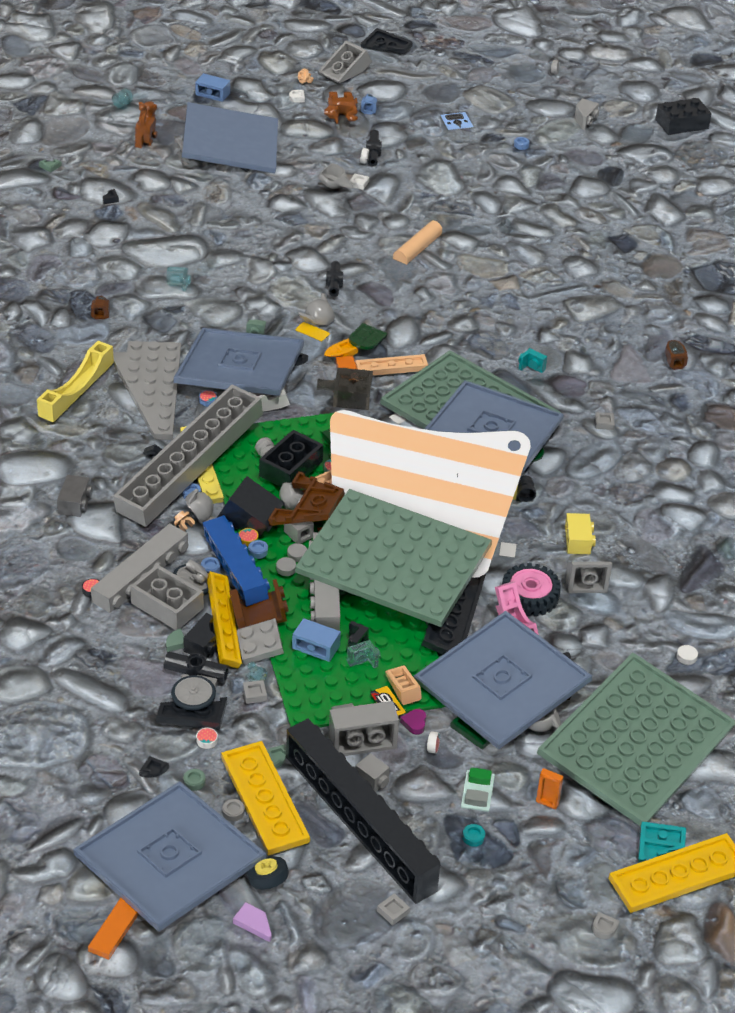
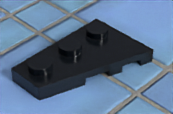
M376 28L360 45L361 48L405 54L413 46V43L410 40Z
M220 697V701H213L209 706L200 710L183 709L176 705L174 701L161 702L156 715V722L220 730L227 706V697Z

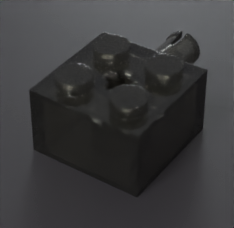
M337 368L336 379L325 380L318 378L317 390L333 391V407L369 410L373 371Z

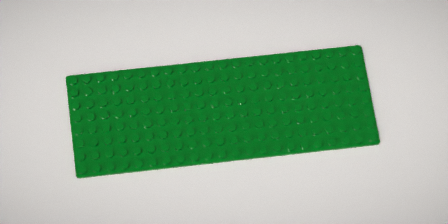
M334 413L253 423L212 463L224 496V506L246 476L280 499L279 492L281 487L259 476V459L261 457L255 450V445L258 440L265 437L270 438L275 446L287 434L295 430L324 444L323 462L306 477H316L325 473L324 463L331 459V446L322 438V432L330 429V419ZM327 520L312 521L314 523L313 533H319L320 530L318 531L317 528L323 527ZM284 524L273 525L268 533L264 531L258 537V540L267 543L268 554L261 559L254 558L256 567H260L263 579L266 578L269 582L270 590L268 592L275 591L274 579H277L278 587L283 586L285 598H282V601L286 600L289 612L285 613L287 621L278 623L284 653L270 657V661L290 727L308 718L319 728L329 726L331 707L350 703L354 706L377 703L370 692L388 686L405 710L404 714L415 709L425 711L446 707L421 686V700L403 705L385 673L387 670L405 665L414 677L415 674L439 658L436 651L421 645L427 628L424 620L360 596H353L350 593L346 596L340 595L339 589L340 647L330 662L292 649V636L302 619L311 621V611H314V609L310 608V597L314 596V594H310V582H314V580H310L309 577L296 572L290 576H282L277 573V561L288 557V547L295 544L284 532ZM234 528L235 533H239L241 531ZM313 538L300 544H303L308 549L309 541H313ZM351 621L369 628V642L357 657L349 655L348 640L349 623Z

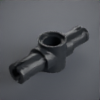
M371 130L370 139L366 140V148L369 149L368 164L370 166H376L378 156L381 155L382 141L379 140V131Z
M338 261L331 262L330 270L326 272V286L329 287V295L332 297L338 296L339 288L343 287V272L340 270V263Z

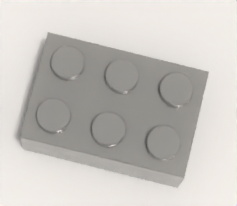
M158 564L130 586L131 603L175 630L180 629L204 609L202 590Z
M393 701L330 710L329 739L334 747L345 756L397 749L399 718Z

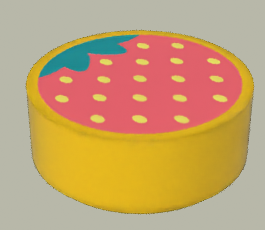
M245 528L239 532L242 544H245L247 547L252 541L258 540V532L254 529Z

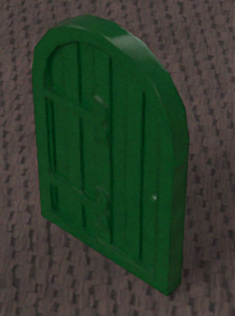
M362 323L350 334L349 342L357 348L370 350L386 338L388 333Z

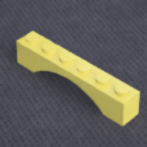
M97 341L89 348L80 367L68 382L57 389H47L37 399L38 417L55 422L114 363L113 346Z

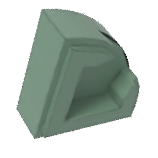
M56 159L54 161L46 162V160H42L39 162V167L50 173L62 166L61 161Z
M181 628L173 631L167 637V652L184 648V635Z
M283 744L266 749L275 768H279L286 759V745Z

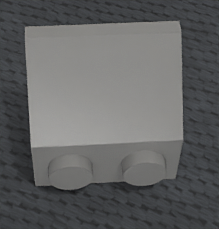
M567 562L565 578L568 593H607L612 562Z

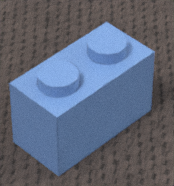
M203 73L195 82L196 95L223 102L230 94V80Z
M303 618L293 633L292 649L330 662L340 647L341 631Z

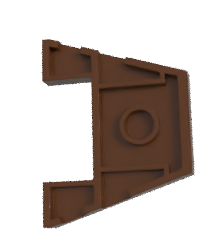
M298 472L292 481V486L295 489L306 490L294 510L275 508L268 519L269 524L273 526L328 520L344 497V489L328 482L323 484L318 482L317 478L313 476L308 478L303 472Z

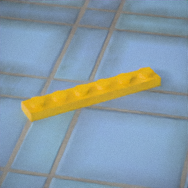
M210 571L207 584L219 663L239 668L242 661L233 605L229 592L228 576Z

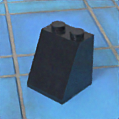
M246 476L217 518L225 516L228 522H232L235 529L251 528L256 530L258 537H260L264 531L267 533L270 531L272 525L269 524L268 519L275 508L281 509L284 502Z

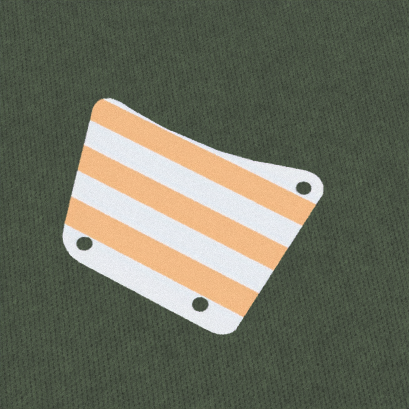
M347 410L335 412L330 419L332 484L343 488L345 494L349 489L491 539L492 545L472 577L484 575L489 569L531 447L528 437L518 431L481 433L437 432L391 424ZM512 440H517L520 442L521 447L517 451H511L508 448V443Z

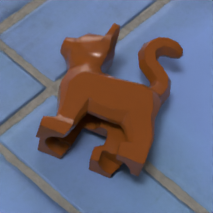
M329 92L328 107L324 110V115L334 119L336 124L339 121V114H344L349 121H356L358 119L355 116L358 113L357 98L354 99L351 92H344V97L339 98L337 92Z
M152 101L139 102V110L141 112L135 127V147L142 148L143 143H148L151 146L153 143L151 136L153 135V138L157 136V131H155L157 105Z

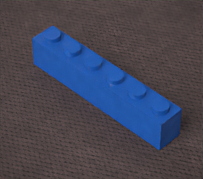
M225 516L202 522L207 542L235 589L238 590V594L244 604L249 606L269 599V582L266 578L263 579L260 567H256L253 556H249L247 546L242 544L239 533H235L232 522H228Z

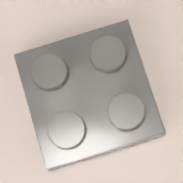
M275 618L237 630L244 665L284 653Z

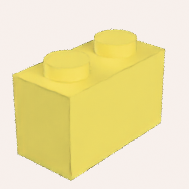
M567 513L565 521L567 554H591L592 547H595L596 537L592 535L594 533V522H591L590 514Z

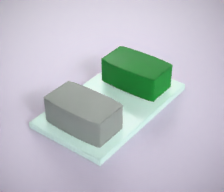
M470 768V770H467L461 808L489 812L495 777L491 770Z

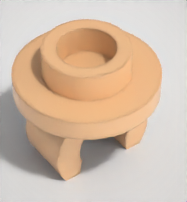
M305 68L298 73V80L302 84L305 82L312 83L314 78L310 77L311 74Z
M181 511L174 517V525L179 524V528L183 531L188 529L185 523L192 527L195 521L193 518L188 517L190 515L189 511Z

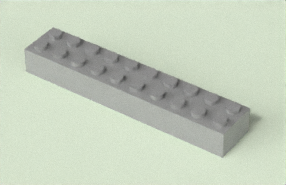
M234 385L228 387L113 495L116 512L147 527L263 415L261 398Z

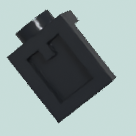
M351 621L349 623V655L357 657L369 642V628Z

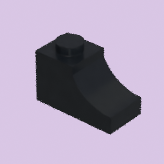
M205 613L183 637L185 653L189 655L199 653L205 659L215 653L217 644L216 635L212 633L213 615Z

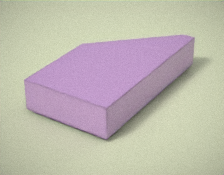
M245 902L234 916L233 924L270 942L272 935L266 913Z

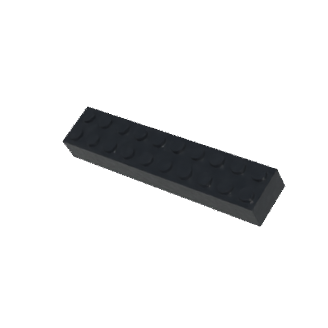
M309 718L288 728L286 735L287 760L408 897L417 904L438 892L441 866L438 857L430 853L425 843L413 834L411 828L400 820L397 812L391 810L384 798L378 795L372 789L371 784L360 776L357 768L350 765L345 755L334 747L332 741L326 738L321 733L320 728L316 724L314 725Z

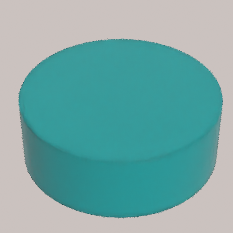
M477 824L467 825L463 830L462 839L469 846H480L485 840V830Z

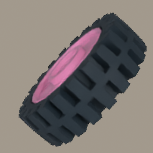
M522 563L519 564V567L515 565L512 569H508L507 573L503 576L502 585L512 581L516 582L522 608L528 617H530L531 613H533L534 617H537L539 613L542 616L546 615V612L550 613L559 602L560 579L558 580L556 574L553 575L554 571L551 569L547 571L546 566L540 568V564L532 566V563H527V566Z

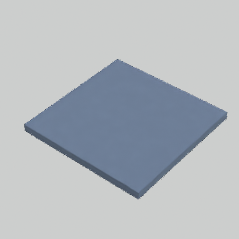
M188 102L182 158L275 173L278 118Z
M202 328L176 372L174 383L227 389L234 385L247 392L280 396L304 347V340Z
M464 380L425 427V430L453 433L521 432L528 437L531 446L521 473L522 475L561 423L564 414ZM512 440L508 443V448L511 451H517L521 447L520 442L517 440Z
M504 611L415 674L414 679L422 688L497 749H501L591 682L592 675L510 613Z
M180 781L73 849L74 855L158 932L245 874L259 861L266 859V853Z

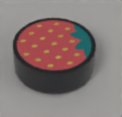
M88 579L84 581L82 593L86 597L91 598V588L99 580Z

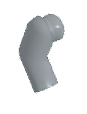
M190 559L186 564V568L196 574L194 576L195 581L200 584L204 583L205 579L207 580L208 573L203 566Z

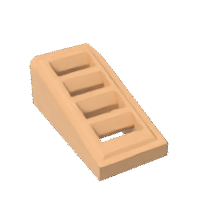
M405 665L385 671L391 686L403 705L421 700L420 685Z

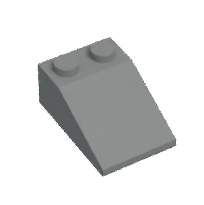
M345 41L321 67L318 73L340 84L364 72L372 63V60L367 50Z

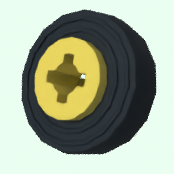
M269 856L259 861L252 869L247 871L251 886L255 889L264 890L282 884L288 878L289 870L283 858Z

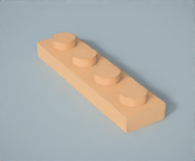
M425 354L355 360L359 377L419 372L428 366Z

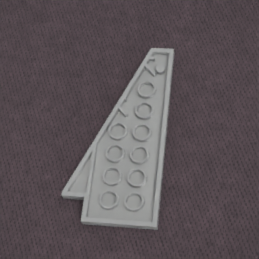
M128 341L127 352H113V365L153 438L173 440L178 383H174V376L180 367L181 343Z

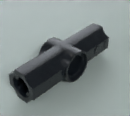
M169 651L165 656L163 665L164 669L184 673L189 676L201 675L216 678L217 682L221 683L226 682L229 672V665L208 661L199 653L187 656Z

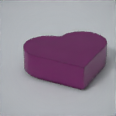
M415 709L400 717V723L412 734L419 735L424 732L426 722L425 711Z

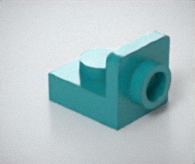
M529 348L519 356V370L522 371L528 366L543 373L546 370L547 356Z

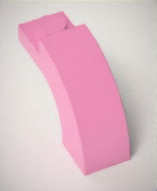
M512 581L495 587L499 603L496 606L498 615L507 611L538 634L536 623L528 619L522 608L516 582Z

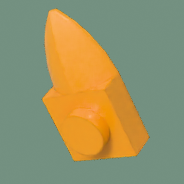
M349 339L330 346L325 351L324 356H352L358 353V348L353 346Z

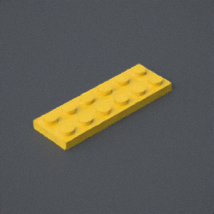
M259 741L221 752V759L267 855L269 856L310 843V836L263 742Z
M725 833L611 872L608 879L629 912L632 913L735 877V844L729 835Z

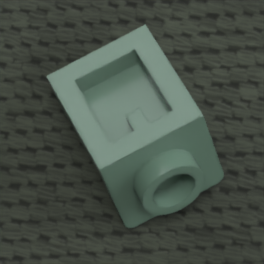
M256 319L247 322L246 333L265 334L266 321Z

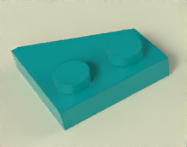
M642 821L638 863L684 848L686 827Z

